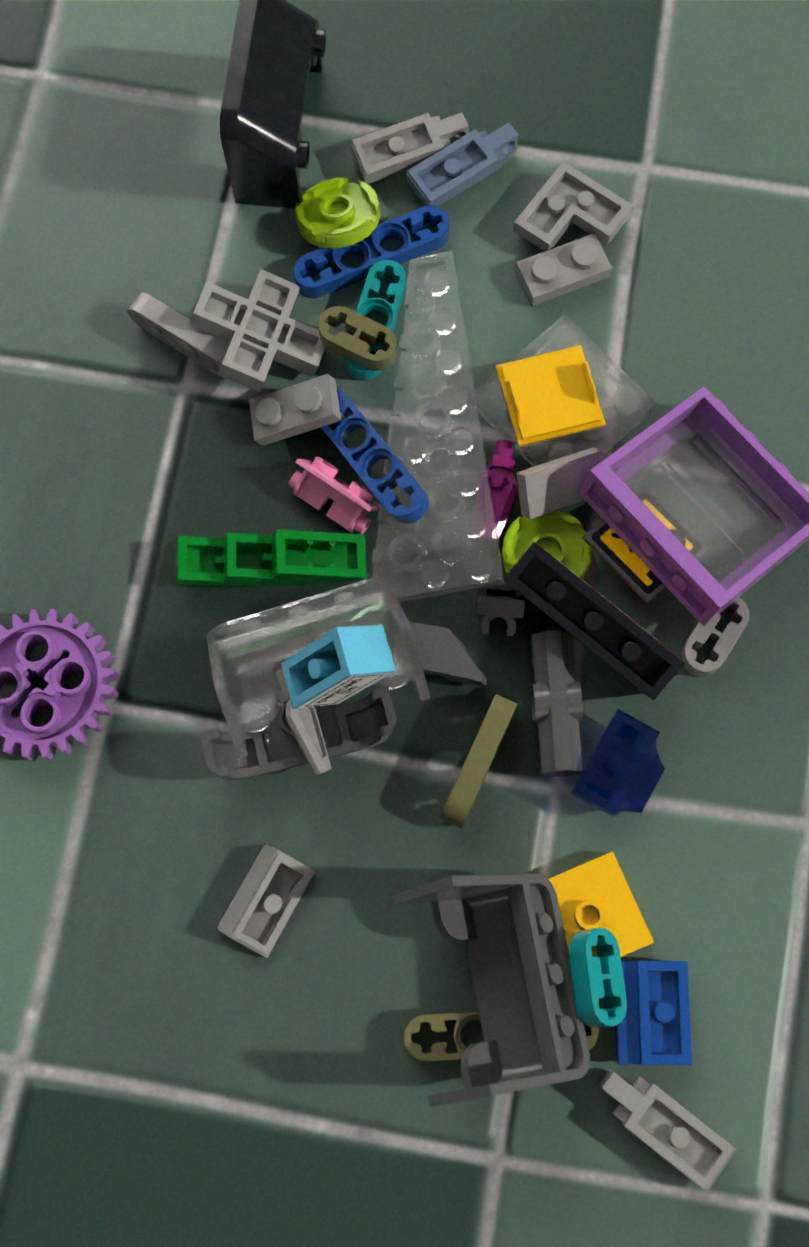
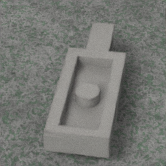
M429 113L353 139L350 142V146L363 180L369 184L411 169L469 133V126L463 113L440 120L439 116L430 117Z
M608 1070L598 1084V1087L619 1103L612 1114L622 1121L621 1125L708 1193L736 1151V1148L654 1083H648L638 1076L631 1086L614 1071Z

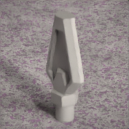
M283 670L275 671L274 674L281 689L277 691L281 703L286 702L285 720L314 775L332 769L316 709L314 707L293 709Z

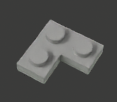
M563 161L515 220L513 231L543 251H547L553 248L573 223L590 235L595 233L598 240L608 245L631 216L634 205Z

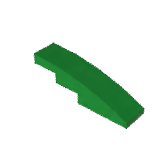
M276 529L273 535L227 532L224 538L178 536L176 539L175 585L286 586L364 581L367 578L365 535Z

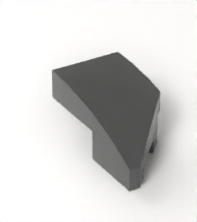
M404 622L394 663L396 668L405 672L443 676L450 682L486 686L487 678L470 657L463 643L449 628Z

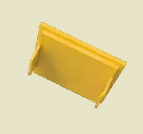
M581 345L495 365L519 447L606 426L596 394V387Z

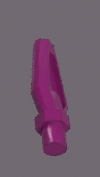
M508 440L496 441L495 452L489 460L488 471L477 481L480 541L496 544L500 542L519 491L517 480L512 473L515 465V460L512 459L514 443Z

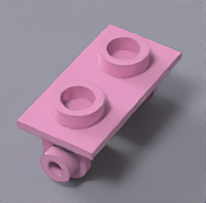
M317 456L314 461L308 459L296 460L295 463L303 467L304 471L303 473L296 471L289 480L288 486L293 488V494L318 511L322 510L328 498L332 499L334 502L326 516L347 529L350 533L357 531L363 534L371 523V519L366 516L368 512H380L383 510L384 507L373 501L375 495L369 488L356 481H352L350 485L336 476L339 469L328 461Z

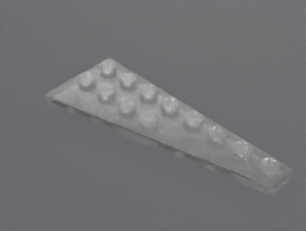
M453 250L410 259L404 304L406 313L403 335H400L399 349L401 353L398 375H395L394 389L396 392L393 414H390L387 445L425 490L429 498V506L426 514L420 520L410 524L398 522L382 504L379 506L376 549H373L372 557L374 567L371 591H368V599L372 607L505 584ZM387 459L384 462V477L391 469V461ZM399 485L392 489L405 508L411 506L413 502L410 496Z

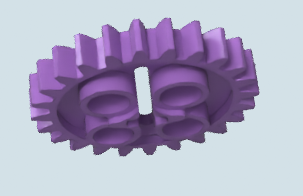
M31 609L29 622L26 623L17 614H13V628L7 630L0 624V689L7 681L17 680V689L14 694L5 699L0 698V745L4 742L3 752L10 756H14L21 748L22 757L28 761L33 760L37 749H39L42 757L48 761H51L53 758L54 747H58L64 754L69 756L71 755L70 741L76 739L84 746H87L89 743L84 732L90 728L101 733L103 729L95 719L98 715L112 716L113 714L104 704L105 699L118 697L119 693L114 688L107 686V683L119 679V674L115 669L105 667L116 660L115 656L110 651L100 652L107 642L101 635L92 637L94 629L88 622L78 627V619L72 613H69L62 623L60 614L55 609H50L46 620H43L36 609ZM48 644V652L44 658L36 662L30 661L31 652L37 645ZM64 652L70 653L68 658L62 659ZM77 670L84 671V679L77 688H65V681L68 675ZM40 678L49 683L43 691L35 686V683ZM52 707L53 717L50 722L44 726L36 727L35 716L42 708ZM21 709L20 715L15 718L13 716L14 712Z

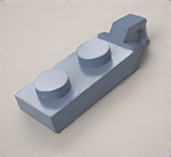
M510 123L505 124L489 135L486 131L479 133L475 129L407 170L406 182L424 206L438 207L499 170L507 162L506 157L518 149L517 141L519 134Z

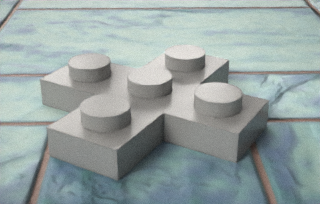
M262 269L259 271L248 299L206 282L189 324L231 342L218 375L258 392L262 389L273 360L309 376H314L325 349L320 340L319 330L289 318L301 286Z

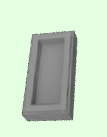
M592 447L516 472L522 516L533 519L585 501L578 491L589 471L603 461L602 451Z

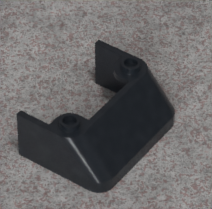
M239 0L220 113L222 148L234 201L239 204L295 209L296 205L299 206L302 202L299 176L301 168H308L310 144L309 141H302L301 124L309 72L322 73V57L325 56L326 30L319 29L317 19L286 0Z

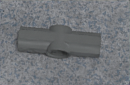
M545 630L531 636V662L534 676V684H531L533 725H537L541 776L567 777L583 772L582 743L579 723H582L583 718L582 691L580 682L575 680L572 635L562 630Z

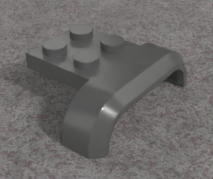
M321 617L231 639L251 729L234 732H222L219 729H213L199 733L206 768L210 772L224 780H240L309 764L285 720L286 702H280L277 691L281 689L274 672L282 669L281 662L325 635ZM389 686L373 689L367 697L347 705H343L341 702L335 705L314 707L329 758L378 745L388 739L397 724Z

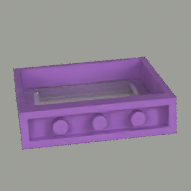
M704 386L592 468L578 491L585 501L703 627L809 540V492L790 474L787 467L778 462L758 442L756 436L747 430L727 410L724 403L715 398Z

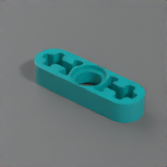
M381 260L369 269L356 310L357 313L363 316L371 312L383 313L388 318L385 326L392 330L393 333L406 293V272L399 263L393 260ZM386 277L394 278V283H390L388 286L386 300L380 298V282H384ZM379 341L376 346L370 345V354L375 355L378 350L385 351V343ZM344 357L347 373L356 380H372L382 371L367 369Z

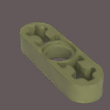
M498 694L495 695L440 819L461 829L463 828L518 703Z

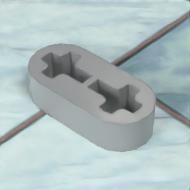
M740 597L727 607L734 611L732 619L735 622H730L722 633L715 629L720 620V614L704 627L699 621L680 653L681 661L684 663L683 667L690 674L697 677H707L714 674L725 662L750 618L749 609ZM707 639L715 642L709 652V656L714 662L707 659L703 664H700L695 660L697 652L692 647L700 649Z

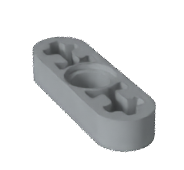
M140 293L127 310L130 318L151 335L218 375L230 344L214 334L190 325V319L151 295Z

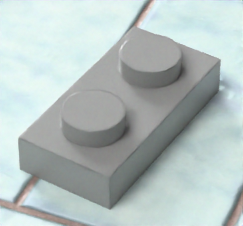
M593 233L517 261L515 271L531 305L534 306L609 278L613 268L596 234Z
M329 374L249 400L254 441L262 446L342 421L336 380Z

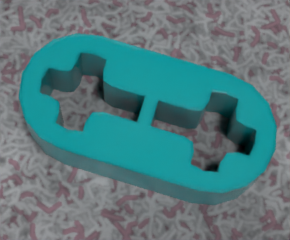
M605 928L579 931L572 937L569 945L570 965L578 1015L589 1027L616 1026L624 1019L627 1011V998L618 942L613 933ZM591 947H596L597 957L592 956ZM600 998L604 1000V1008L602 1009L599 1007Z

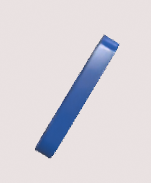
M424 206L379 224L367 238L355 245L338 249L319 248L304 254L294 264L295 284L301 286L299 292L306 297H322L366 279L369 269L378 262L393 260L403 264L444 246L448 240L450 225L448 215L437 206ZM430 223L432 227H437V232L431 234L429 229H423V224ZM408 229L411 230L412 237L415 236L414 243L411 242V237ZM388 236H396L403 242V246L394 252L382 249L379 244L382 239ZM352 251L360 253L365 258L361 265L354 268L346 267L341 263L343 255ZM329 261L334 263L335 275L332 274V268L328 266ZM314 270L316 274H320V279L313 282L311 277H307L306 272Z
M337 387L340 412L345 419L340 423L335 422L321 428L393 518L404 524L417 522L426 514L429 506V498L425 490L343 390ZM356 429L366 430V438L361 446L352 449L347 448L346 440L352 431ZM379 460H390V472L382 479H372L370 474L372 466ZM397 485L410 496L413 502L410 507L405 508L392 491Z

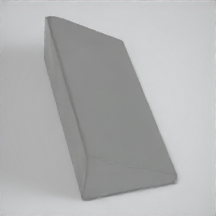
M267 844L264 845L217 929L226 936L267 958L315 871L282 851Z

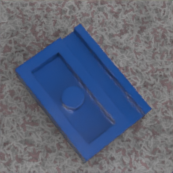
M621 961L627 998V1011L621 1023L615 1026L616 1064L692 1065L688 961Z

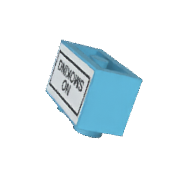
M383 625L336 627L281 662L293 709L340 704L396 671Z

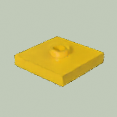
M613 851L548 879L557 894L568 951L571 939L577 932L594 928H605L613 933L618 942L621 957L654 943ZM591 947L592 956L597 957L596 947Z

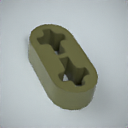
M342 306L330 307L320 315L318 320L320 340L323 346L330 351L374 371L385 370L395 362L397 357V341L393 331L388 327ZM340 323L346 324V332L339 331L336 336L331 335L330 326L338 327ZM379 341L385 343V351L378 350L375 355L370 354L369 344L376 346Z

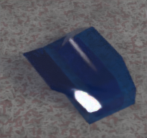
M617 709L570 794L612 817L626 811L642 813L665 770L656 748L657 737L660 732Z

